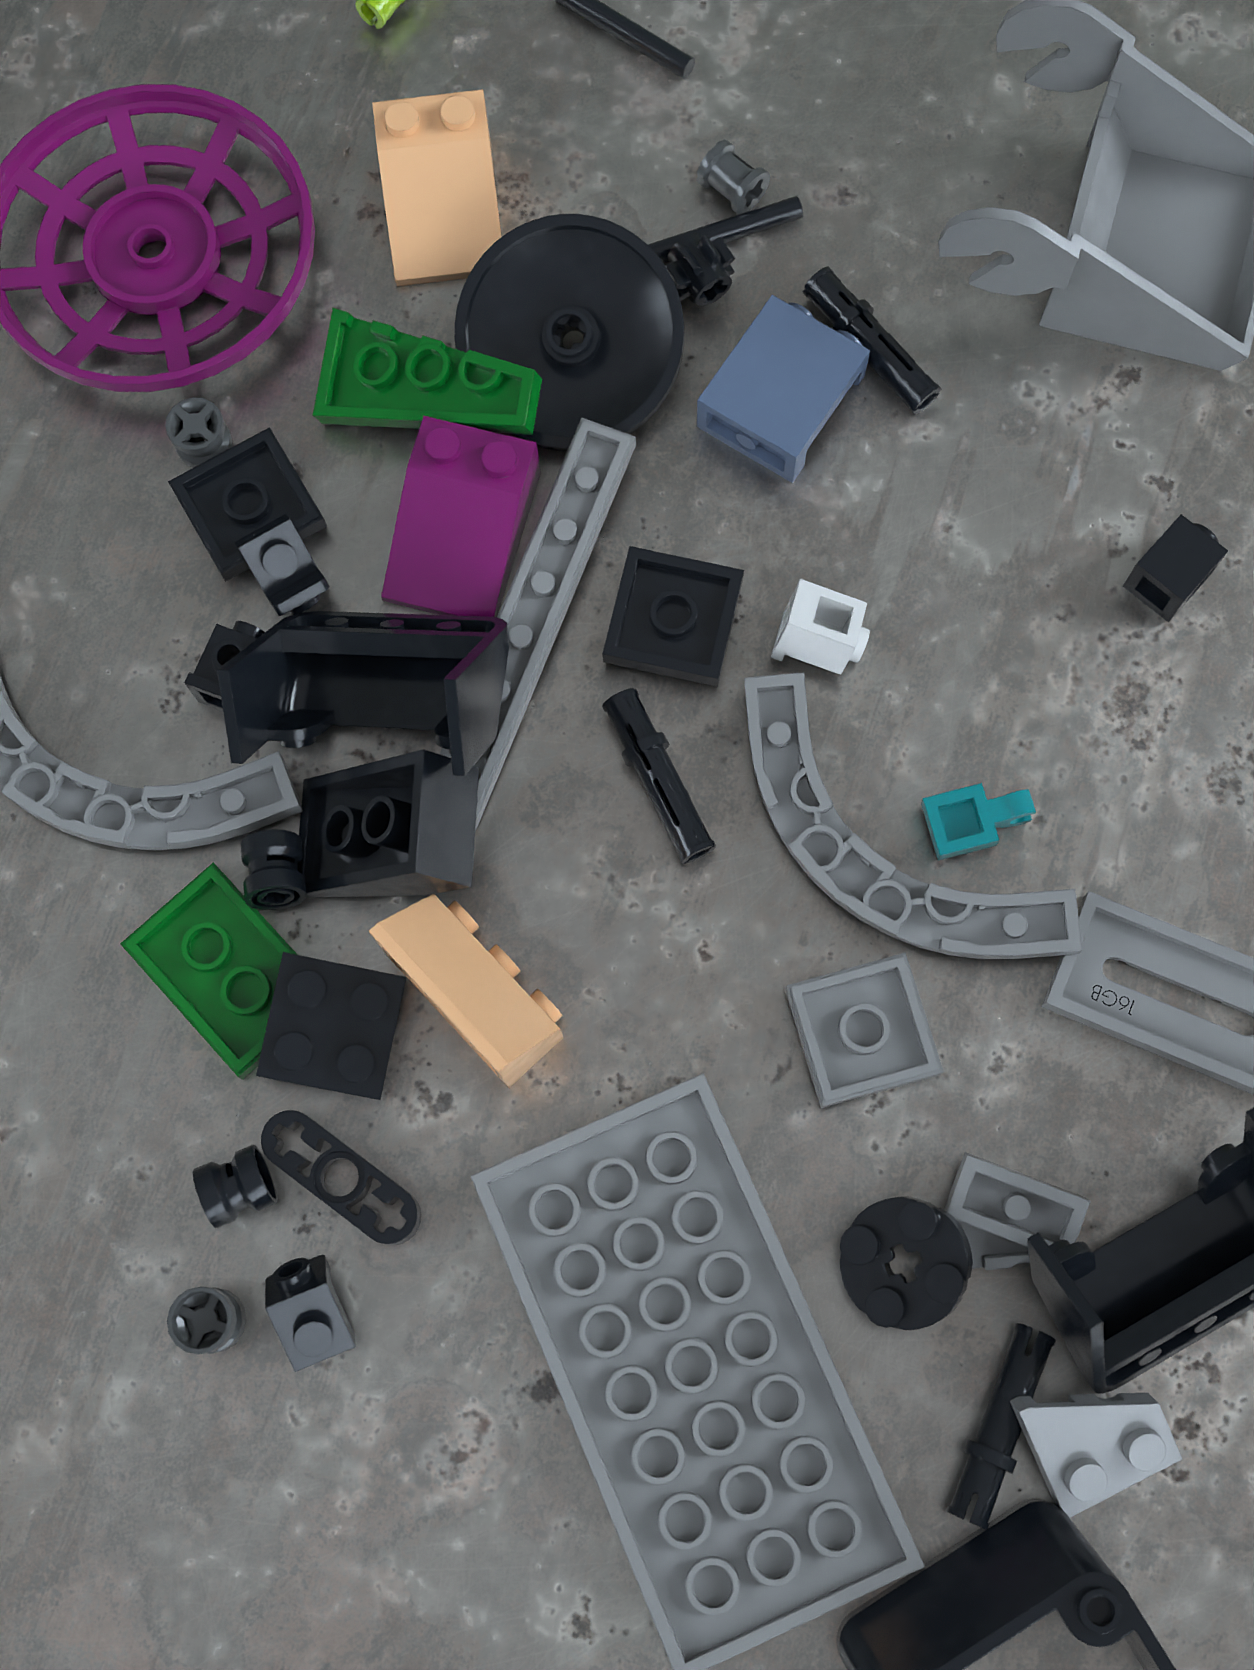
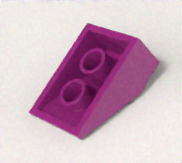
M423 416L406 469L381 595L384 602L437 615L497 618L541 475L536 442Z

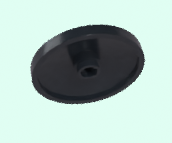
M558 214L538 218L516 227L497 240L481 256L466 279L460 294L455 317L454 339L455 347L458 350L464 352L472 350L534 369L542 378L533 435H512L520 439L536 442L537 446L542 448L568 451L581 417L631 434L658 410L672 389L680 369L685 343V326L682 306L674 281L664 263L647 243L626 228L606 219L582 214ZM568 332H580L583 335V342L581 344L574 343L571 349L564 347L563 339Z

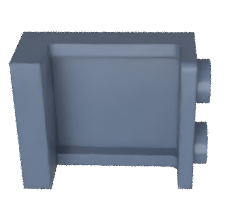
M771 295L698 398L696 427L793 483L805 466L807 450L852 384L858 386L865 377L870 350L863 347L861 342L849 332L843 330L835 331L814 319L813 315L805 307L793 302L786 303Z

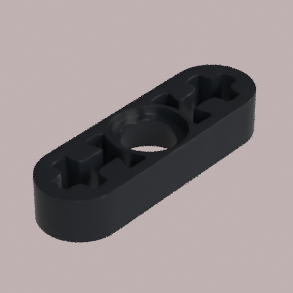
M287 1110L275 1114L267 1121L261 1134V1147L268 1160L378 1243L399 1245L407 1242L415 1235L421 1222V1209L418 1201L411 1193L309 1116L299 1111ZM302 1124L305 1129L300 1136L301 1139L318 1152L321 1151L324 1141L331 1145L329 1150L322 1153L316 1159L309 1177L304 1175L302 1170L312 1162L292 1150L288 1151L284 1156L280 1154L284 1142L278 1135L284 1127L294 1131ZM343 1159L349 1160L354 1163L358 1170V1183L349 1194L334 1196L325 1187V1172L333 1162ZM373 1178L381 1183V1186L372 1192L379 1200L389 1205H393L398 1199L403 1201L404 1205L401 1208L400 1214L406 1219V1223L400 1230L389 1226L382 1233L377 1228L381 1223V1216L366 1204L362 1205L359 1215L351 1210V1207L359 1203L367 1195Z

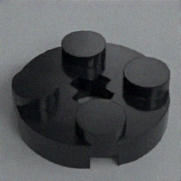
M909 1196L894 1197L876 1202L864 1209L841 1237L840 1271L846 1291L853 1303L877 1326L893 1327L902 1330H916L931 1326L950 1315L962 1300L961 1297L967 1290L968 1278H971L973 1266L972 1251L968 1238L958 1221L942 1208H937L930 1202ZM898 1244H902L907 1253L918 1251L922 1257L923 1263L914 1268L917 1278L914 1281H907L902 1273L894 1274L891 1270L890 1262L895 1259L894 1248Z

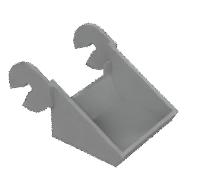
M1024 0L1008 10L1000 23L996 35L997 52L1046 48L1054 42H1061L1068 46L1067 48H1058L1026 72L1024 82L1044 90L1071 93L1093 89L1108 81L1086 145L1090 147L1067 238H1064L1039 220L1017 210L992 207L967 210L949 219L943 228L938 241L939 257L991 255L995 251L1009 253L1010 255L1002 254L972 273L968 284L991 293L1013 296L1038 294L1052 288L1039 324L1041 327L1223 371L1248 359L1254 336V135L1135 49L1133 46L1136 37L1094 6L1081 0Z

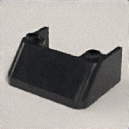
M309 611L283 618L217 670L231 763L243 764L267 741H280L281 745L286 748H302L312 745L316 742V736L324 733L331 725L434 730L436 744L442 748L449 749L453 775L466 776L497 736L509 652L507 622L500 618L487 616Z
M1254 1107L1248 1110L1245 1115L1243 1143L1236 1147L1231 1143L1222 1145L1213 1150L1203 1160L1201 1168L1204 1171L1198 1180V1191L1092 1252L1085 1242L1070 1244L1068 1240H1060L1048 1246L1039 1232L1027 1238L1032 1281L1079 1370L1095 1393L1104 1394L1121 1387L1254 1308Z
M1042 1499L1022 1501L989 1522L988 1530L978 1529L924 1564L925 1567L910 1573L865 1602L843 1619L837 1633L838 1653L847 1670H964L1056 1610L1068 1631L1081 1642L1094 1647H1106L1125 1638L1144 1670H1176L1123 1584L1070 1517L1057 1505Z

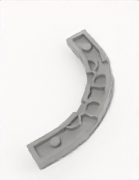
M804 672L744 678L754 773L763 803L777 833L792 857L809 878L834 902L862 922L888 936L919 948L951 956L977 959H1020L1079 954L1082 951L1075 889L1014 894H982L959 891L934 883L929 885L897 870V866L876 853L856 833L853 834L833 806V802L819 775L813 755Z
M0 675V790L10 800L37 819L65 833L91 842L119 848L141 850L186 849L221 842L303 812L286 763L279 751L221 774L176 785H144V788H131L112 784L109 780L85 773L60 761L35 740L14 710Z

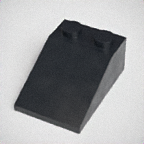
M423 749L304 779L301 804L303 812L300 815L299 827L303 859L298 864V871L305 877L306 898L432 895L472 888L479 767L473 766L466 776L453 775L451 758Z

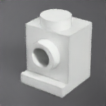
M800 579L783 612L771 658L782 662L784 656L787 655L841 675L849 660L855 663L859 662L867 645L870 630L861 627L867 602Z

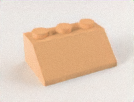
M432 894L374 925L368 932L386 956L508 1088L515 1084L563 1039L561 1029L556 1025V1022L562 1017L560 1011L539 989H536L530 996L513 979L521 972L520 969L497 944L489 951L482 946L472 935L479 928L478 924L457 901L454 900L446 907L435 894Z

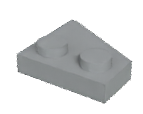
M965 1152L944 1210L958 1221L968 1238L973 1258L972 1269L984 1267L985 1270L1012 1268L1016 1264L1030 1263L1027 1238L1038 1232L1048 1246L1060 1240H1068L1070 1244L1075 1243L1091 1201L1081 1195Z
M1148 1392L1118 1393L1111 1398H1099L1094 1394L1069 1395L1068 1402L1036 1403L1031 1396H1018L1010 1400L1054 1504L1060 1507L1069 1517L1182 1460L1160 1404Z

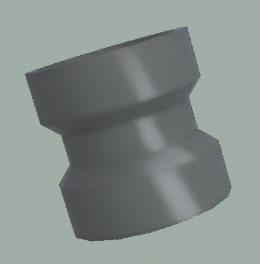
M202 1286L188 1289L179 1295L171 1305L167 1318L168 1332L175 1345L185 1352L194 1354H213L228 1350L238 1342L244 1333L246 1324L245 1308L236 1295L229 1290Z

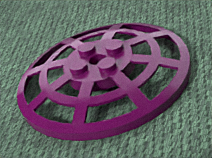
M140 84L109 89L80 99L47 117L18 142L0 165V247L2 230L10 206L19 190H22L48 208L37 234L35 249L36 266L1 269L0 265V323L6 333L29 357L53 373L82 385L115 392H154L183 387L214 376L246 358L270 338L291 312L305 285L313 259L315 222L311 197L298 162L282 138L260 117L238 103L206 90L174 84ZM146 113H177L210 120L217 123V127L204 153L173 145H147L139 147L130 116ZM106 122L109 123L117 153L105 156L85 167L69 180L62 189L34 172L35 168L44 158L69 139L91 127ZM239 134L253 142L272 160L287 182L291 192L290 195L261 209L258 199L248 184L232 168L225 164ZM172 165L192 169L194 173L184 190L168 185L149 184L144 166ZM123 173L127 189L111 197L97 211L79 201L97 184L115 174ZM215 181L222 184L236 198L244 210L245 216L218 226L214 225L203 202ZM298 217L300 230L298 260L293 276L282 296H278L257 289L267 263L269 243L267 231ZM68 220L85 230L83 238L84 260L55 264L56 242L64 221ZM251 238V258L242 283L217 273L221 259V248ZM156 241L166 243L164 250L156 257L144 258L139 256L141 248L146 243ZM93 281L107 301L94 317L87 322L68 304L60 290V286ZM41 289L55 315L77 335L54 356L45 350L24 329L10 306L6 291ZM204 292L228 302L224 308L209 320L191 330L184 331L180 308L190 304ZM243 309L266 316L257 327L235 345L206 361L191 366L188 347L199 344L220 332L237 318ZM128 312L143 315H157L162 338L132 339L111 334V332ZM99 346L109 351L130 355H157L165 353L168 372L148 376H112L77 368V366Z

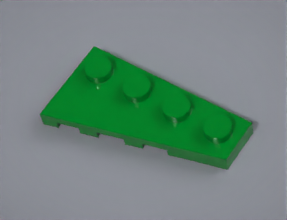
M332 308L313 416L322 424L419 429L423 416H428L495 433L533 435L542 378L534 369L472 350L464 352L446 346L440 340L423 335L421 338L397 331L394 326L375 320L370 323L354 318L349 312Z

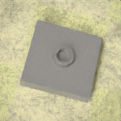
M906 952L786 985L785 991L821 1108L939 1076L944 1072Z

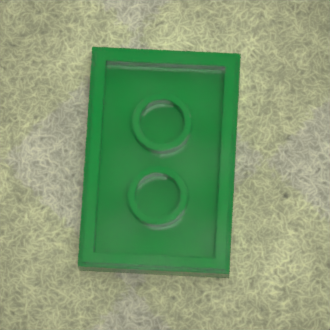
M213 862L121 942L120 945L237 1077L244 1080L258 1067L283 952L298 954L256 908L246 904L244 895Z

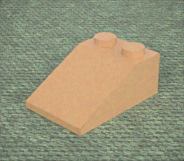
M484 90L372 102L378 161L396 287L468 278L481 256L502 237Z

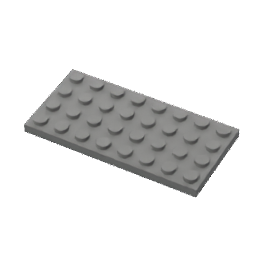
M704 1073L471 1176L673 1670H706L925 1567Z

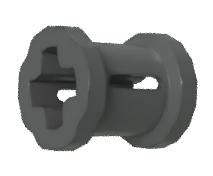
M722 140L708 151L697 170V182L704 188L713 187L731 201V209L739 215L751 211L761 200L768 188L770 173L761 167L754 169L735 154V146L732 143Z

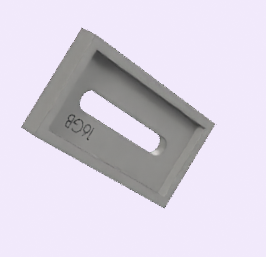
M1088 891L1083 897L1078 910L1082 951L1079 954L1061 955L1041 1007L1254 1095V1034L1251 1036L1242 1035L1107 979L1102 970L1106 960H1121L1127 963L1126 965L1211 1000L1221 1001V1004L1246 1013L1254 1019V958Z

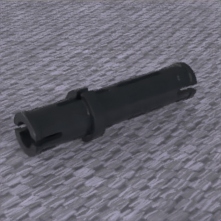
M829 266L820 269L808 280L802 293L824 313L834 325L833 330L849 332L861 342L863 347L870 350L868 364L901 397L902 401L910 408L914 415L922 412L938 397L942 388L917 365L916 361L881 326L872 315L874 308L865 299L858 300Z
M626 689L608 698L603 703L602 708L607 712L625 748L621 755L628 767L634 766L653 803L654 809L659 815L679 855L680 862L686 864L710 853L716 848V844L709 836L688 791L685 789L666 751L670 744L663 732H656L639 698L637 689Z
M1016 1323L1014 1326L1013 1337L975 1441L967 1440L963 1452L969 1455L951 1505H948L946 1512L964 1520L972 1496L977 1494L979 1497L970 1523L985 1530H988V1522L1005 1473L1013 1474L1017 1460L1011 1457L1022 1428L1010 1400L1018 1396H1031L1033 1399L1051 1348L1056 1342V1339L1039 1331L1031 1355L1026 1356L1025 1352L1032 1336L1033 1328L1020 1323Z

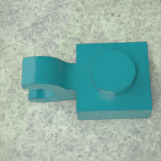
M982 783L925 797L921 803L938 861L997 846L999 837L996 828L1014 827L1031 822V815L1036 813L1029 789L987 800Z

